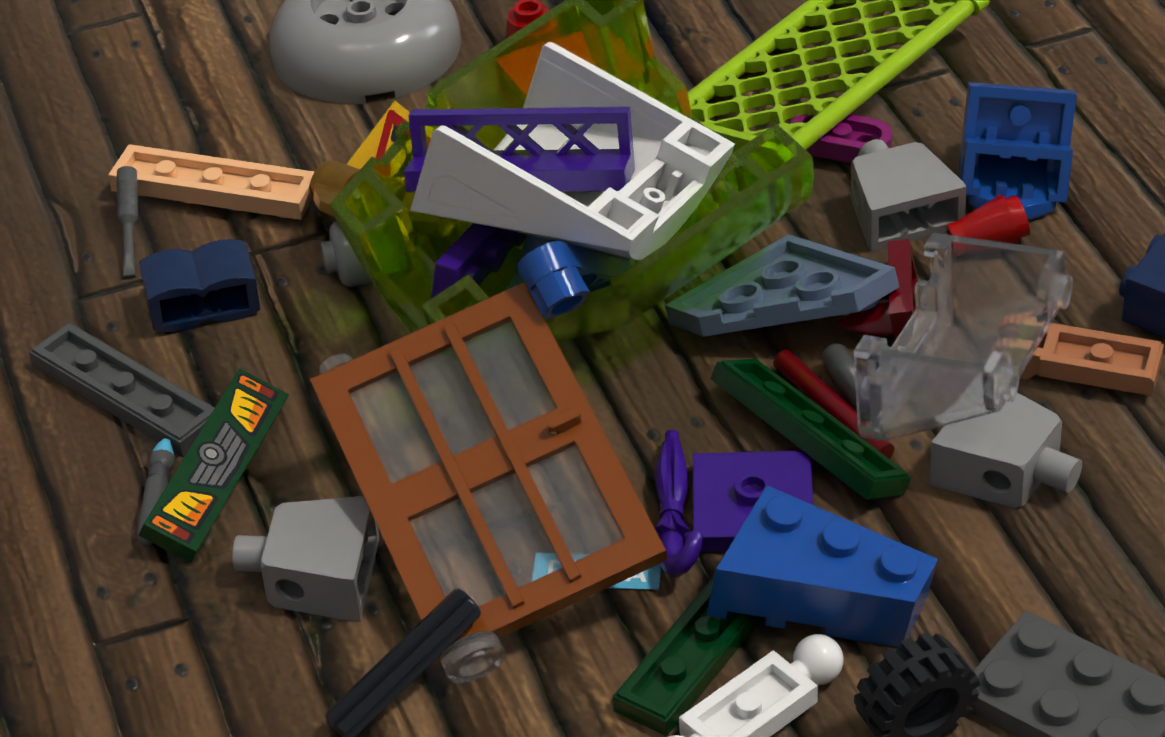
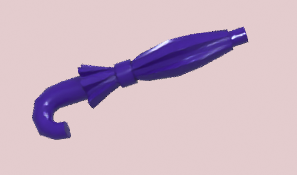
M668 430L665 433V440L662 443L656 462L655 481L660 504V521L654 528L668 556V560L660 563V567L670 577L679 578L687 573L697 561L702 548L703 534L699 531L689 532V528L683 521V504L689 487L687 467L682 444L679 440V433L676 430Z

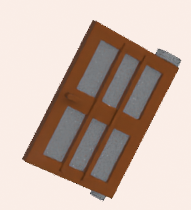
M525 282L355 359H352L348 354L334 355L321 364L319 368L320 375L310 379L420 620L424 619L449 593L457 588L465 591L481 610L480 617L438 656L449 681L453 683L471 682L495 670L503 662L506 654L499 638L668 560L662 541Z

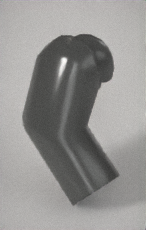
M832 344L824 350L822 354L823 365L853 407L868 411L872 405L880 406L887 400V389L885 381L881 376L875 374L865 378L863 372L844 345Z

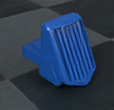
M968 82L959 156V178L967 186L966 195L973 208L977 209L999 195H1003L1005 198L1016 195L1020 199L1029 221L1050 214L1056 207V202L1067 203L1073 150L1070 144L1077 97L1074 90Z

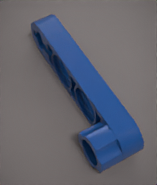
M553 241L539 246L522 257L517 263V269L545 319H553L561 314L569 313L579 306L600 311L613 309L632 299L643 287L628 260L563 241Z

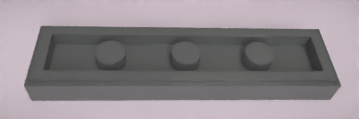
M68 323L29 351L33 367L157 442L164 438L169 439L173 451L182 457L187 454L214 410L213 406L71 323Z

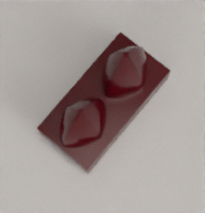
M910 240L888 241V261L882 262V264L895 267L899 288L879 299V303L875 307L847 314L838 321V326L868 336H894L898 355L919 353L921 350L918 278Z

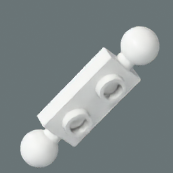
M814 634L807 636L798 643L791 664L774 650L681 715L679 717L680 735L668 737H771L818 702V685L830 683L842 670L844 663L842 649L831 637Z

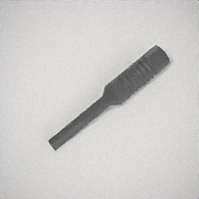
M123 166L117 169L118 222L123 226L124 279L136 277L133 226L138 221L137 170L131 166Z

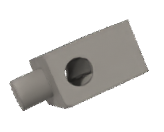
M871 140L862 146L859 155L851 162V201L870 252L888 248V241L909 239L912 242L946 233V224L955 222L965 216L967 186L922 143L913 142L889 148L883 140Z
M984 376L932 440L929 484L937 488L1018 508L1026 504L1041 483L1070 493L1080 477L1082 460L1060 452L1062 420L1056 413L996 380Z
M364 496L281 503L275 507L268 536L237 535L235 537L232 554L233 567L235 571L262 572L267 602L273 607L349 621H361L380 539L378 527Z

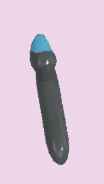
M166 438L156 444L149 455L150 470L146 479L137 524V536L143 546L153 544L140 537L139 533L145 520L168 485L170 472L174 467L175 456L170 440Z

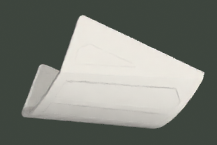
M548 42L542 46L523 108L630 107L635 171L630 182L620 191L610 187L606 191H559L447 126L441 125L432 133L410 211L491 226L554 241H563L617 256L643 260L663 247L694 212L731 156L735 143L557 44ZM617 123L593 124L583 134L598 149H619ZM538 124L528 135L545 150H558L569 139L552 124ZM571 124V125H572L574 128L578 129L582 124ZM517 125V126H518L521 130H523L527 125ZM507 134L494 150H505L514 139ZM574 144L570 149H580V148H579L577 145ZM519 145L515 150H526V149H525L524 147H522L521 145Z

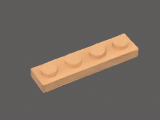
M130 144L108 174L111 191L117 192V169L123 166H131L137 170L138 196L227 208L234 211L260 213L281 218L302 220L314 199L310 188L314 171Z

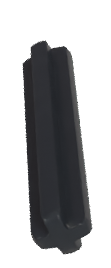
M459 588L454 589L326 712L325 717L328 723L341 737L357 736L480 617L481 610L465 591Z

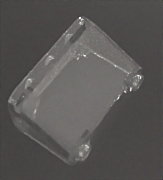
M932 233L924 245V256L930 257L929 281L919 279L915 284L916 310L892 347L887 345V338L864 335L854 349L857 422L861 437L890 441L999 412L1006 401L1013 402L1018 391L1019 379L1057 315L1059 308L1066 309L1069 305L1073 281L1071 275L1065 274V251Z

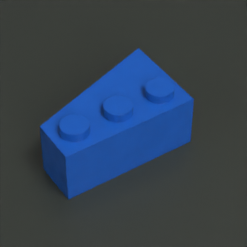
M767 485L715 570L706 616L726 619L727 611L765 617L766 626L785 628L786 621L824 627V635L900 648V642L907 639L925 605L938 559Z

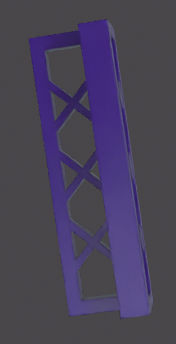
M630 107L412 110L408 115L413 158L404 171L406 192H415L428 150L425 126H447L559 191H606L609 187L620 191L630 182L635 171ZM617 123L619 149H598L583 134L593 124ZM538 124H552L569 139L558 150H545L528 135ZM571 124L582 125L578 129H576ZM462 125H473V126H472V128L468 131V130H467L466 128H464ZM483 125H498L514 140L505 150H490L474 135ZM517 125L527 126L523 130H521ZM575 144V145H577L580 149H570V148ZM519 145H521V146L524 147L526 150H515V149H516Z

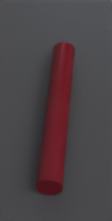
M783 350L775 357L773 366L806 397L890 459L895 450L894 446L792 352Z

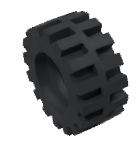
M929 633L919 634L915 642L909 637L900 642L899 649L894 651L892 648H889L882 654L884 659L880 663L873 662L866 670L870 675L868 678L860 679L857 685L860 693L854 695V703L857 706L855 709L876 737H942L945 731L948 730L952 733L959 726L957 720L960 717H967L973 709L969 703L977 701L980 693L976 689L980 686V680L962 655L947 639L937 633L933 637Z

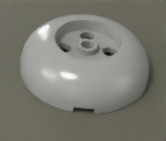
M284 0L273 18L269 34V51L274 71L283 83L307 97L341 104H365V95L394 91L395 98L418 91L441 77L452 66L461 48L459 19L450 0Z

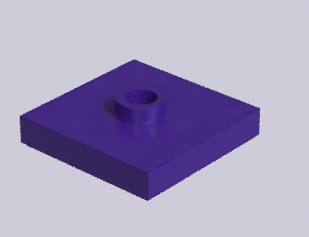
M804 451L693 453L694 531H699L703 534L700 552H726L767 485L813 505L811 456Z

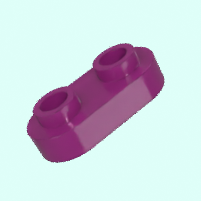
M850 114L804 151V154L810 157H821L851 163L859 155L862 146L871 140H883L889 148H892V130L888 124L881 120ZM798 115L792 119L791 123H807L815 116Z

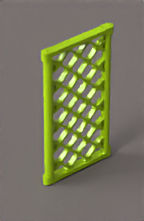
M807 0L669 107L735 143L732 153L769 162L780 167L790 168L804 156V151L967 18L978 15L989 5L990 0H876L866 3L861 2L862 0ZM854 3V5L848 7L828 9L833 4ZM919 4H927V5H928V6H926V7L917 8V9H912V10H908V11H902V10H900L901 8H904V7H909V6H914V5H919ZM885 11L894 12L889 15L874 18L866 17L871 14L881 13ZM852 18L860 19L858 21L851 23L832 25L834 22L848 20ZM928 19L933 20V21H932L929 25H927V26H924V25H918V26H912V27L905 26V25L908 24V23H913V22H918V21L928 20ZM805 26H826L818 30L799 32ZM899 27V29L879 34L871 33L872 31L879 29ZM856 34H864V35H865V36H863V37L855 38V39H851V40L837 41V39H839V38H841V37H846V36H851V35H856ZM822 41L831 42L827 45L813 48H802L805 45ZM904 43V45L901 46L898 50L876 49L877 47L889 44ZM775 49H796L789 53L769 55ZM861 50L870 51L869 53L862 55L842 57L843 54ZM828 57L836 58L832 61L814 65L806 64L813 60ZM789 65H801L798 68L785 70L781 72L772 71L776 68L785 67ZM868 66L875 67L869 73H846L847 71ZM746 72H766L762 76L738 79ZM840 74L839 77L816 82L811 81V79L820 76ZM796 81H804V82H805V83L802 84V85L793 86V87H789V88H784V89H778V88H776V87L779 86V85L787 84V83H791V82H796ZM763 88L771 89L765 93L755 94L751 96H742L743 93ZM839 90L845 91L838 98H816L817 95ZM715 96H736L735 98L727 101L712 104L707 103ZM795 99H810L807 102L789 106L780 105L783 102ZM767 105L775 106L770 110L745 113V111ZM733 112L739 113L738 116L717 121L710 120L714 116ZM798 115L815 116L807 123H785L786 120ZM773 122L779 123L778 126L758 131L749 130L751 127Z

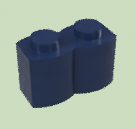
M234 239L218 240L204 244L194 251L180 249L165 250L151 254L139 261L144 293L153 330L183 331L196 327L206 320L217 322L235 321L248 317L260 310L256 277L245 241Z

